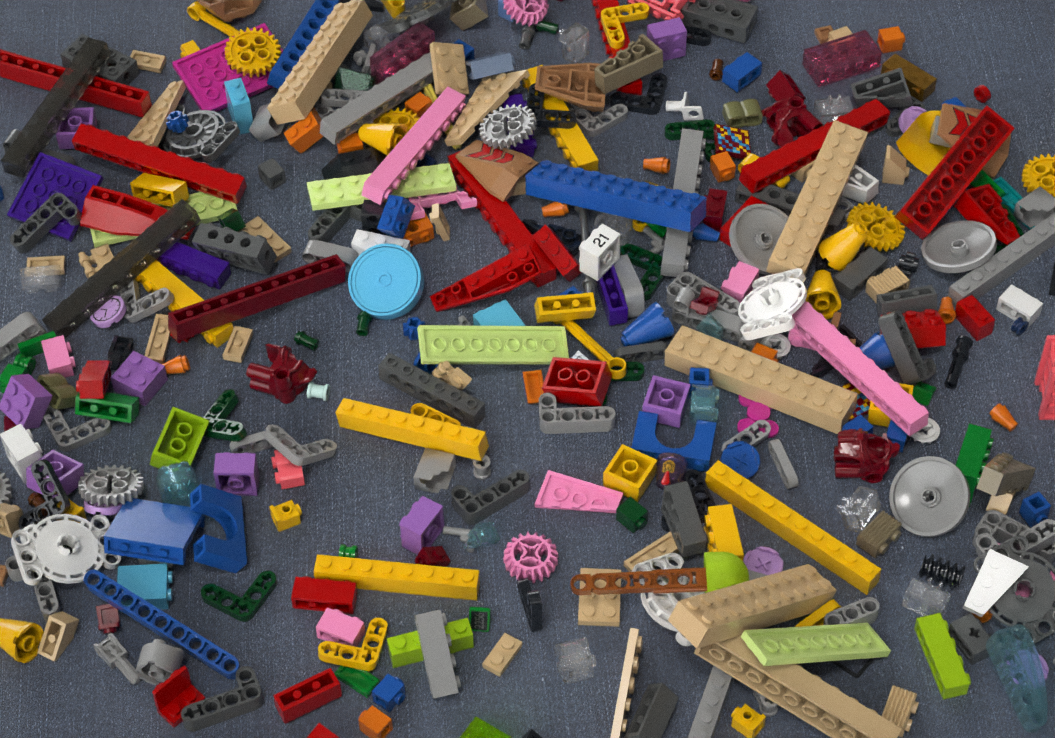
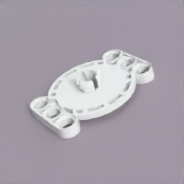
M797 268L760 277L752 283L754 290L742 300L738 308V315L745 324L740 329L745 340L783 333L794 328L795 321L792 315L802 306L807 297V289L803 283L806 277L802 269Z
M55 514L38 522L32 529L31 534L23 529L15 531L11 539V545L24 582L35 586L40 583L43 575L59 583H79L84 581L85 574L95 568L94 570H99L103 566L109 570L116 569L121 561V556L104 553V545L100 543V539L104 538L105 533L110 527L109 520L103 515H95L91 522L77 515ZM94 522H102L104 524V528H96L94 526ZM46 523V526H44L41 531L38 530L39 527ZM22 536L27 542L20 544L15 538ZM62 545L70 546L73 549L72 553L70 554V550L64 548ZM29 554L32 556V560L24 561L21 555ZM114 556L117 561L109 563L106 557ZM34 571L38 574V578L31 579L27 573Z
M669 553L636 564L632 572L655 570L653 568L655 565L661 569H680L684 560L677 553ZM669 560L675 561L678 566L670 564ZM681 576L678 579V582L683 585L690 581L686 576ZM660 577L657 580V583L663 586L669 582L665 577ZM640 579V584L644 585V579ZM651 592L648 593V599H646L645 593H641L642 604L652 619L661 626L676 631V640L679 644L683 646L692 645L668 619L679 600L704 594L705 592L658 594Z

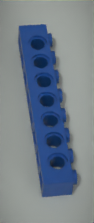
M340 0L314 1L270 71L267 81L268 85L277 89L283 85L285 78L291 73L300 56L306 51V47L312 42L313 37L318 33L327 16L331 14L334 6L340 3Z

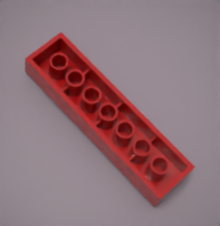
M986 105L894 217L923 240L934 229L1015 128Z

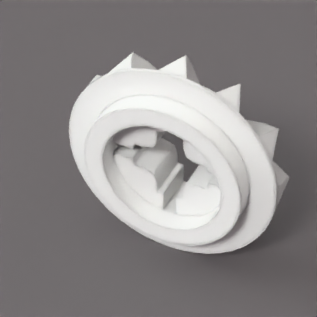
M781 334L763 337L760 344L769 348L779 345L778 349L774 348V350L778 351L777 358L779 359L782 356L787 357L791 348L788 338Z
M928 418V425L922 428L924 431H927V435L924 432H920V429L910 436L914 438V442L920 441L922 445L925 442L931 444L932 441H937L940 428L937 422Z

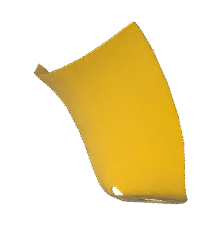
M936 110L920 114L896 141L897 147L903 156L927 175L930 174L950 149L949 147L929 143L933 121L936 115L940 116L941 111Z

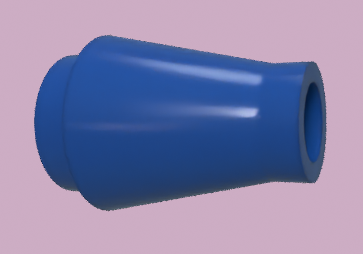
M701 222L694 228L692 237H695L696 240L717 242L720 232Z

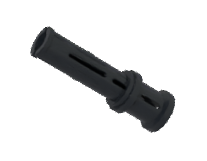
M961 335L956 339L957 345L952 351L953 360L944 382L945 387L949 389L956 388L963 363L969 358L968 352L973 346V340L968 336Z

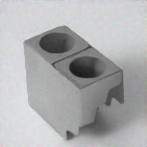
M270 103L259 107L249 128V131L260 142L280 135L285 123L276 124L267 109Z
M1038 187L1016 203L1014 217L1029 227L1036 226L1055 213V197L1042 187Z
M425 448L413 477L415 489L431 493H439L440 489H448L456 467L455 454Z

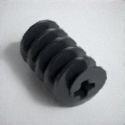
M933 554L928 559L925 555L919 571V577L922 578L927 573V580H931L934 576L935 583L942 579L943 586L950 582L951 589H954L956 585L959 588L965 573V566L958 570V563L950 567V560L942 564L941 557L935 562Z

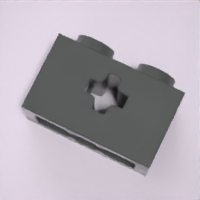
M972 613L950 623L949 635L954 638L957 647L971 665L993 654L995 648L993 637L987 634L980 620L975 618Z

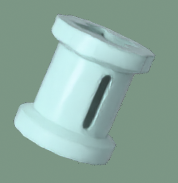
M312 381L309 382L307 388L308 399L314 397L321 398L323 401L328 400L330 393L329 384L319 385L314 384Z

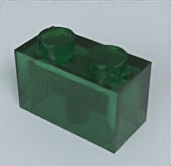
M339 67L334 88L369 91L375 84L376 76Z

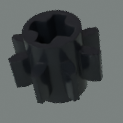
M907 251L906 255L901 254L898 268H901L904 274L911 275L912 271L917 272L920 259L915 258L916 253Z

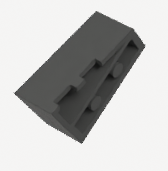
M902 68L850 84L858 108L866 102H871L875 99H878L886 108L913 106Z
M684 481L664 486L661 512L681 557L705 552L708 537L703 530L688 482Z

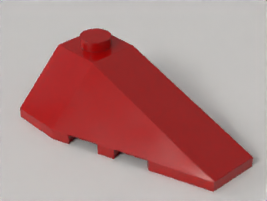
M990 184L964 190L954 205L968 221H977L989 226L994 231L995 237L1006 245L1011 244L1020 237L1014 223L1009 221L1007 217V209H1003L1001 205L1002 200Z

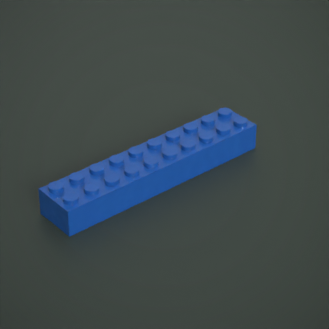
M548 160L540 162L525 175L526 195L686 232H691L706 217V197L700 196L697 193H687L679 189H668L665 186L650 185L647 182H637L630 178L623 179L615 175L601 174L598 171H587L580 167L574 168L566 164L552 163Z

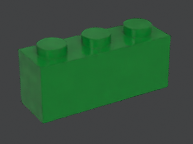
M106 392L104 399H80V393H78L75 400V414L132 423L139 415V397Z

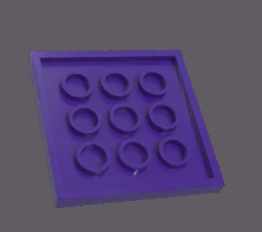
M40 152L7 216L24 223L54 193L64 194L82 213L84 200L93 185L100 187L104 178L101 175ZM62 218L48 233L71 242L79 225H70Z

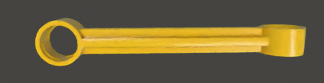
M198 1L193 2L187 7L188 15L196 21L201 19L230 37L234 36V32L240 33L239 30L208 13Z
M573 320L554 321L555 324L560 323L562 326H565L600 361L607 362L612 373V379H621L626 375L625 360L619 357L613 358ZM615 366L622 367L621 370H612L611 368Z

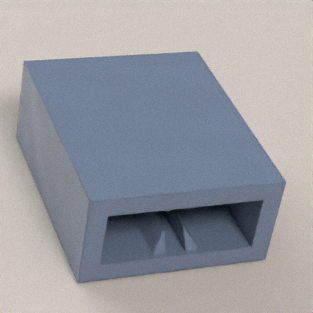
M507 52L465 61L467 79L473 80L514 70L513 66H515L513 55Z

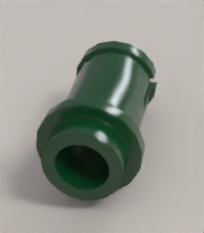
M543 19L541 22H538L536 29H539V32L546 31L556 35L559 24Z
M361 311L357 316L358 326L356 334L367 336L372 316L366 311Z
M298 331L294 337L297 345L301 344L312 351H315L318 347L319 340L306 335L305 331Z

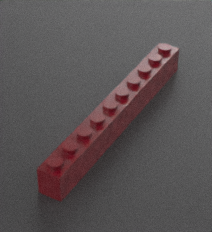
M335 254L169 312L168 330L176 341H180L345 282L346 265Z

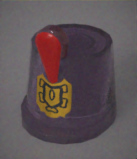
M670 452L662 453L658 456L656 477L658 488L664 490V486L684 481L688 463L683 456Z

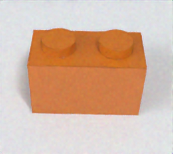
M313 107L305 119L294 121L285 128L284 135L289 144L301 154L324 137L319 133L321 118L316 109Z

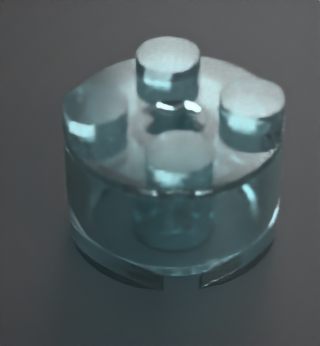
M692 384L689 417L693 418H690L689 423L696 424L697 420L717 422L718 408H715V403H718L720 389L712 385Z
M186 461L161 467L158 470L159 474L156 478V484L162 502L181 506L191 505L190 493L199 486L193 467Z

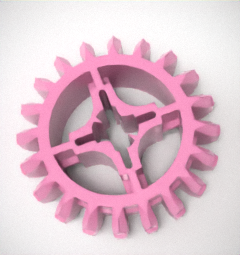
M503 0V9L507 10L506 15H511V20L515 19L516 24L521 22L522 26L527 23L529 27L532 24H538V22L544 19L549 5L547 4L548 0Z
M527 532L526 536L520 533L518 539L513 537L512 542H508L507 548L504 550L503 562L505 563L506 570L510 571L511 577L516 576L517 580L527 578L532 580L534 584L537 579L542 582L543 576L549 578L550 573H554L555 567L558 565V552L555 544H552L550 538L545 539L544 534L539 537L537 532L534 535H530ZM519 553L521 555L520 560L516 561L515 557ZM543 554L547 557L544 562L541 561Z

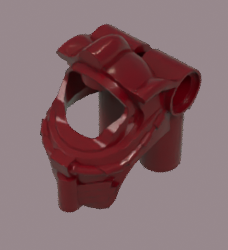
M793 96L789 99L779 100L761 111L763 117L766 116L769 127L774 130L771 141L776 146H780V148L787 143L793 142V137L797 135L805 136L812 130L823 126L806 109L807 106L801 97Z
M270 343L265 344L268 358L273 364L270 367L252 362L249 364L246 375L251 378L250 389L274 395L282 403H291L298 394L305 390L307 384L314 379L317 370L313 367L312 369L309 368L303 360H296L292 354L291 347H280Z
M862 428L839 431L837 435L838 446H834L835 478H862L863 481L869 483L882 481L883 475L889 470L891 458L899 454L900 445L896 442L892 443L887 438L886 433L880 437L875 434H869Z

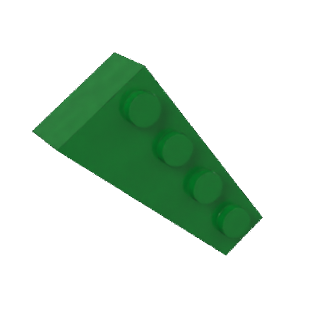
M969 423L956 466L965 475L969 484L971 504L975 487L978 485L988 460L994 438H990L991 429Z

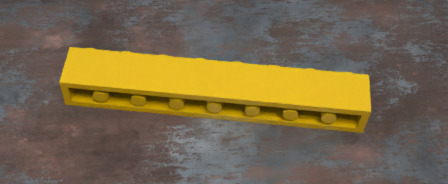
M537 66L526 69L530 76L527 79L523 78L521 80L523 87L527 88L528 92L529 87L536 83ZM545 94L543 109L569 111L564 101ZM547 117L546 119L551 121V120H554L555 118H554V117ZM577 122L576 126L571 129L549 127L550 134L556 138V144L563 150V156L565 160L568 159L570 167H580L587 171H598V158Z
M134 243L118 255L120 268L124 272H128L137 282H140L147 292L153 293L161 288H167L173 293L174 300L167 306L171 312L204 301V299L137 243ZM230 322L200 334L204 336V339L209 344L212 343L218 348L229 340L233 331V324Z
M343 398L335 412L339 426L342 428L482 461L489 447L485 431Z
M317 554L314 567L315 579L348 580L355 582L357 589L476 601L478 599L480 586L479 570Z

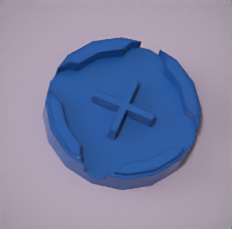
M735 441L724 449L720 462L744 478L749 479L758 471L760 455L756 448L747 444V442Z

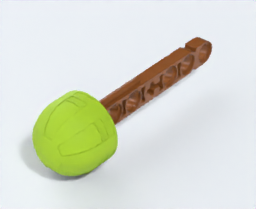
M704 552L703 568L597 573L593 576L591 574H578L572 577L570 587L574 594L580 596L592 595V593L597 595L651 592L653 594L707 593L749 581V572L745 563L732 553ZM681 576H686L690 581L683 585L678 582V579ZM660 577H665L669 582L663 586L659 585L657 580ZM618 579H624L627 581V585L618 587L615 582ZM640 579H644L645 583L643 586L640 585ZM597 580H604L606 586L597 588L595 582ZM583 581L586 585L583 589H577L574 587V583Z

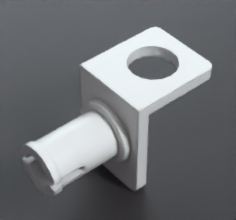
M684 92L682 101H666V112L682 111L684 120L704 119L701 106H689L687 92ZM697 111L699 115L692 116L689 112Z

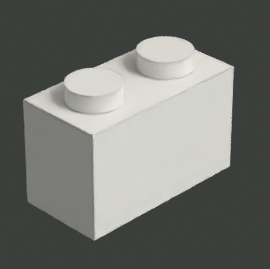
M1011 284L999 297L996 310L1014 321L1022 317L1023 321L1029 322V328L1040 316L1043 303Z

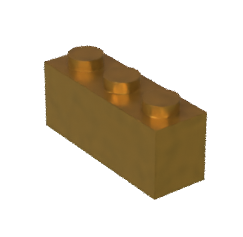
M896 53L882 64L881 74L902 68L910 95L923 102L935 91L937 78Z

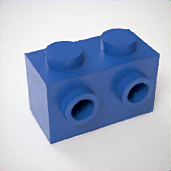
M746 52L723 69L722 82L736 92H739L761 75L762 62Z
M389 195L377 229L387 236L403 239L415 205L404 197Z

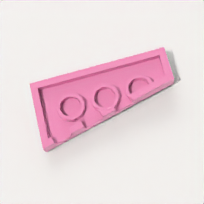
M548 470L536 499L535 508L616 513V509L620 506L623 499V493Z

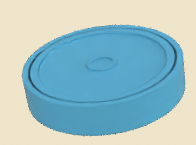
M396 244L375 245L362 252L354 261L348 276L349 293L355 304L372 317L381 320L395 319L408 313L418 303L424 289V273L417 259L407 249Z

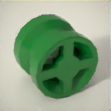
M19 353L15 357L13 365L25 368L26 373L31 375L36 366V359Z
M341 544L339 557L357 558L358 546L347 547L345 544Z

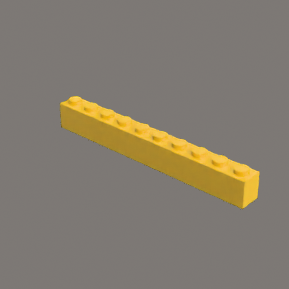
M719 460L706 472L705 483L708 489L864 594L868 595L879 582L881 568Z

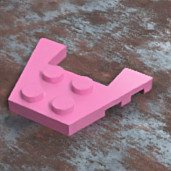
M457 186L456 191L409 197V201L415 205L410 220L424 218L425 211L423 208H430L433 204L437 203L447 204L450 201H456L461 209L477 206V199L468 197V193L465 191L460 192L457 190Z

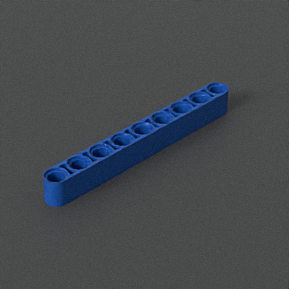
M90 570L85 574L84 582L91 593L228 679L236 678V671L241 668L236 657L100 571ZM93 579H100L97 584H90ZM116 589V593L114 595H107V592L109 590ZM126 600H133L130 606H124ZM143 611H150V614L148 616H140ZM167 621L165 627H157L159 622ZM177 632H184L182 638H174ZM196 642H200V643H201V647H200V648H198V649H192V648H191L194 643H196ZM212 653L219 654L215 660L208 659ZM229 664L236 665L234 670L226 671V667Z

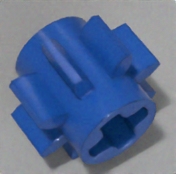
M173 111L168 115L166 125L169 130L172 129L176 133L186 130L188 127L187 122L189 121L186 114H183L182 111Z
M418 317L408 318L407 323H403L404 336H408L410 340H417V328L419 325H425V321H420Z

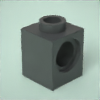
M273 158L258 165L259 178L270 190L286 183L285 170Z

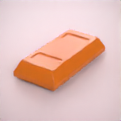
M542 371L522 372L528 404L539 403V397L544 393L542 390L544 383Z

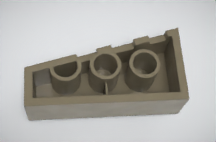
M457 0L452 2L449 19L464 31L489 17L486 0Z
M641 34L636 42H630L625 50L616 52L614 58H608L594 68L595 85L606 94L663 68V51L647 36Z
M998 453L985 465L976 489L993 496L1004 495L1006 492L1013 493L1014 489L1017 492H1020L1022 489L1028 490L1036 468L1014 460L1013 456L1008 453Z

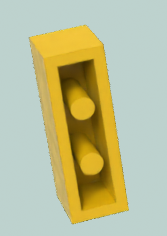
M142 173L130 182L133 196L148 202L177 208L189 198L185 181Z
M593 292L537 297L534 305L537 323L593 318L596 311Z

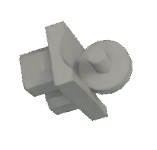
M371 43L367 54L364 50H360L353 55L357 65L364 64L360 74L362 77H365L367 73L376 76L380 66L378 64H380L383 53L375 50L376 45Z

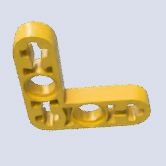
M640 2L605 8L601 11V23L609 45L612 48L620 49L625 44V36L620 23L646 19L649 16L648 4ZM628 12L629 15H622L621 13ZM609 27H616L617 29H616V30H610V29H608V28H609Z
M374 618L370 621L361 648L331 641L320 643L318 646L319 659L326 663L364 671L375 669L387 635V621L383 618ZM379 626L378 634H375V629ZM371 641H375L379 645L376 647H370L368 643ZM344 653H350L353 655V657L351 659H345L342 657V655ZM368 654H370L371 660H369V662H365L368 658Z

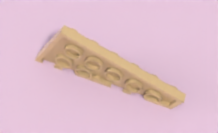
M528 70L483 77L446 137L445 143L447 147L463 144L475 132L474 127L479 123H484L483 118H486L485 116L489 112L493 113V110H496L509 97L508 93L520 86L519 82L523 78L527 79L530 76Z
M183 80L173 81L168 85L166 90L127 136L128 139L141 141L151 147H158L167 128V117L171 112L175 111L185 91L186 86Z
M630 628L610 738H621L622 732H626L628 719H625L626 711L630 710L631 698L629 696L634 694L636 682L633 676L634 673H638L639 657L637 656L638 653H641L643 645L642 636H639V629Z

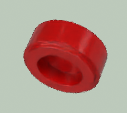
M979 85L974 89V96L979 102L985 103L991 98V93L985 85Z

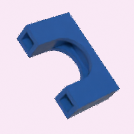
M639 411L632 449L656 459L657 465H663L665 461L671 460L674 461L676 468L706 472L709 470L716 422L697 420L694 438L687 446L668 448L662 445L656 438L658 414Z
M200 484L190 493L191 511L217 520L225 531L226 540L204 534L193 544L194 562L236 574L247 564L242 497Z

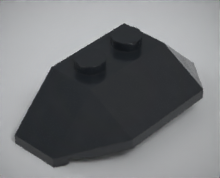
M373 147L337 154L322 169V175L324 180L373 173L387 155Z

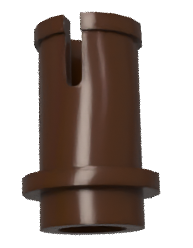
M719 58L714 59L712 69L709 72V76L715 81L723 76L722 68L724 62Z
M33 492L28 497L31 507H37L46 502L40 493ZM41 509L42 515L47 516L48 512L46 509Z

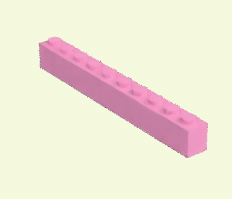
M447 87L364 182L361 195L379 205L385 199L387 200L392 191L398 189L401 180L407 178L409 171L415 169L418 160H422L426 151L431 150L435 140L438 141L442 132L448 130L450 123L456 120L458 113H462L466 106L464 103L466 96Z
M805 301L792 315L795 321L793 329L907 435L911 436L928 425V410L921 406L911 394L904 391L898 382H894L886 371L881 370L871 358L864 355L859 347L853 345L847 336H843L821 313L813 309L809 302Z

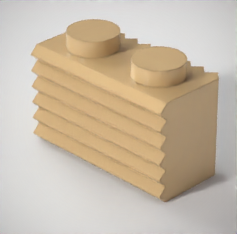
M895 265L891 269H885L882 274L871 276L867 280L865 292L877 303L876 295L909 289L910 279Z
M894 685L890 691L882 717L896 723L902 729L898 736L903 738L904 732L910 731L913 720L909 718L911 713L916 714L919 702H916V693Z

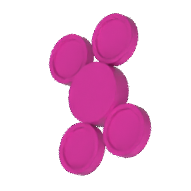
M739 395V403L748 408L747 418L741 419L737 424L738 432L740 433L758 420H765L771 426L768 438L775 437L778 434L779 427L776 422L769 420L770 409L773 408ZM759 427V432L762 431L763 433H765V427Z

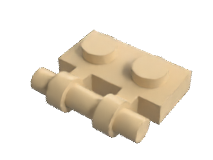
M108 244L91 249V256H87L85 252L78 254L80 258L79 263L84 267V273L91 282H96L98 280L97 276L100 275L105 280L121 274Z
M448 361L439 363L432 371L433 376L442 379L461 391L472 380L459 367L453 368Z

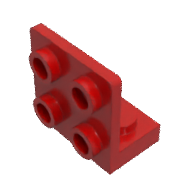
M185 665L175 670L166 681L159 683L152 692L157 712L173 728L182 722L181 711L185 706L206 699L191 684L188 668Z

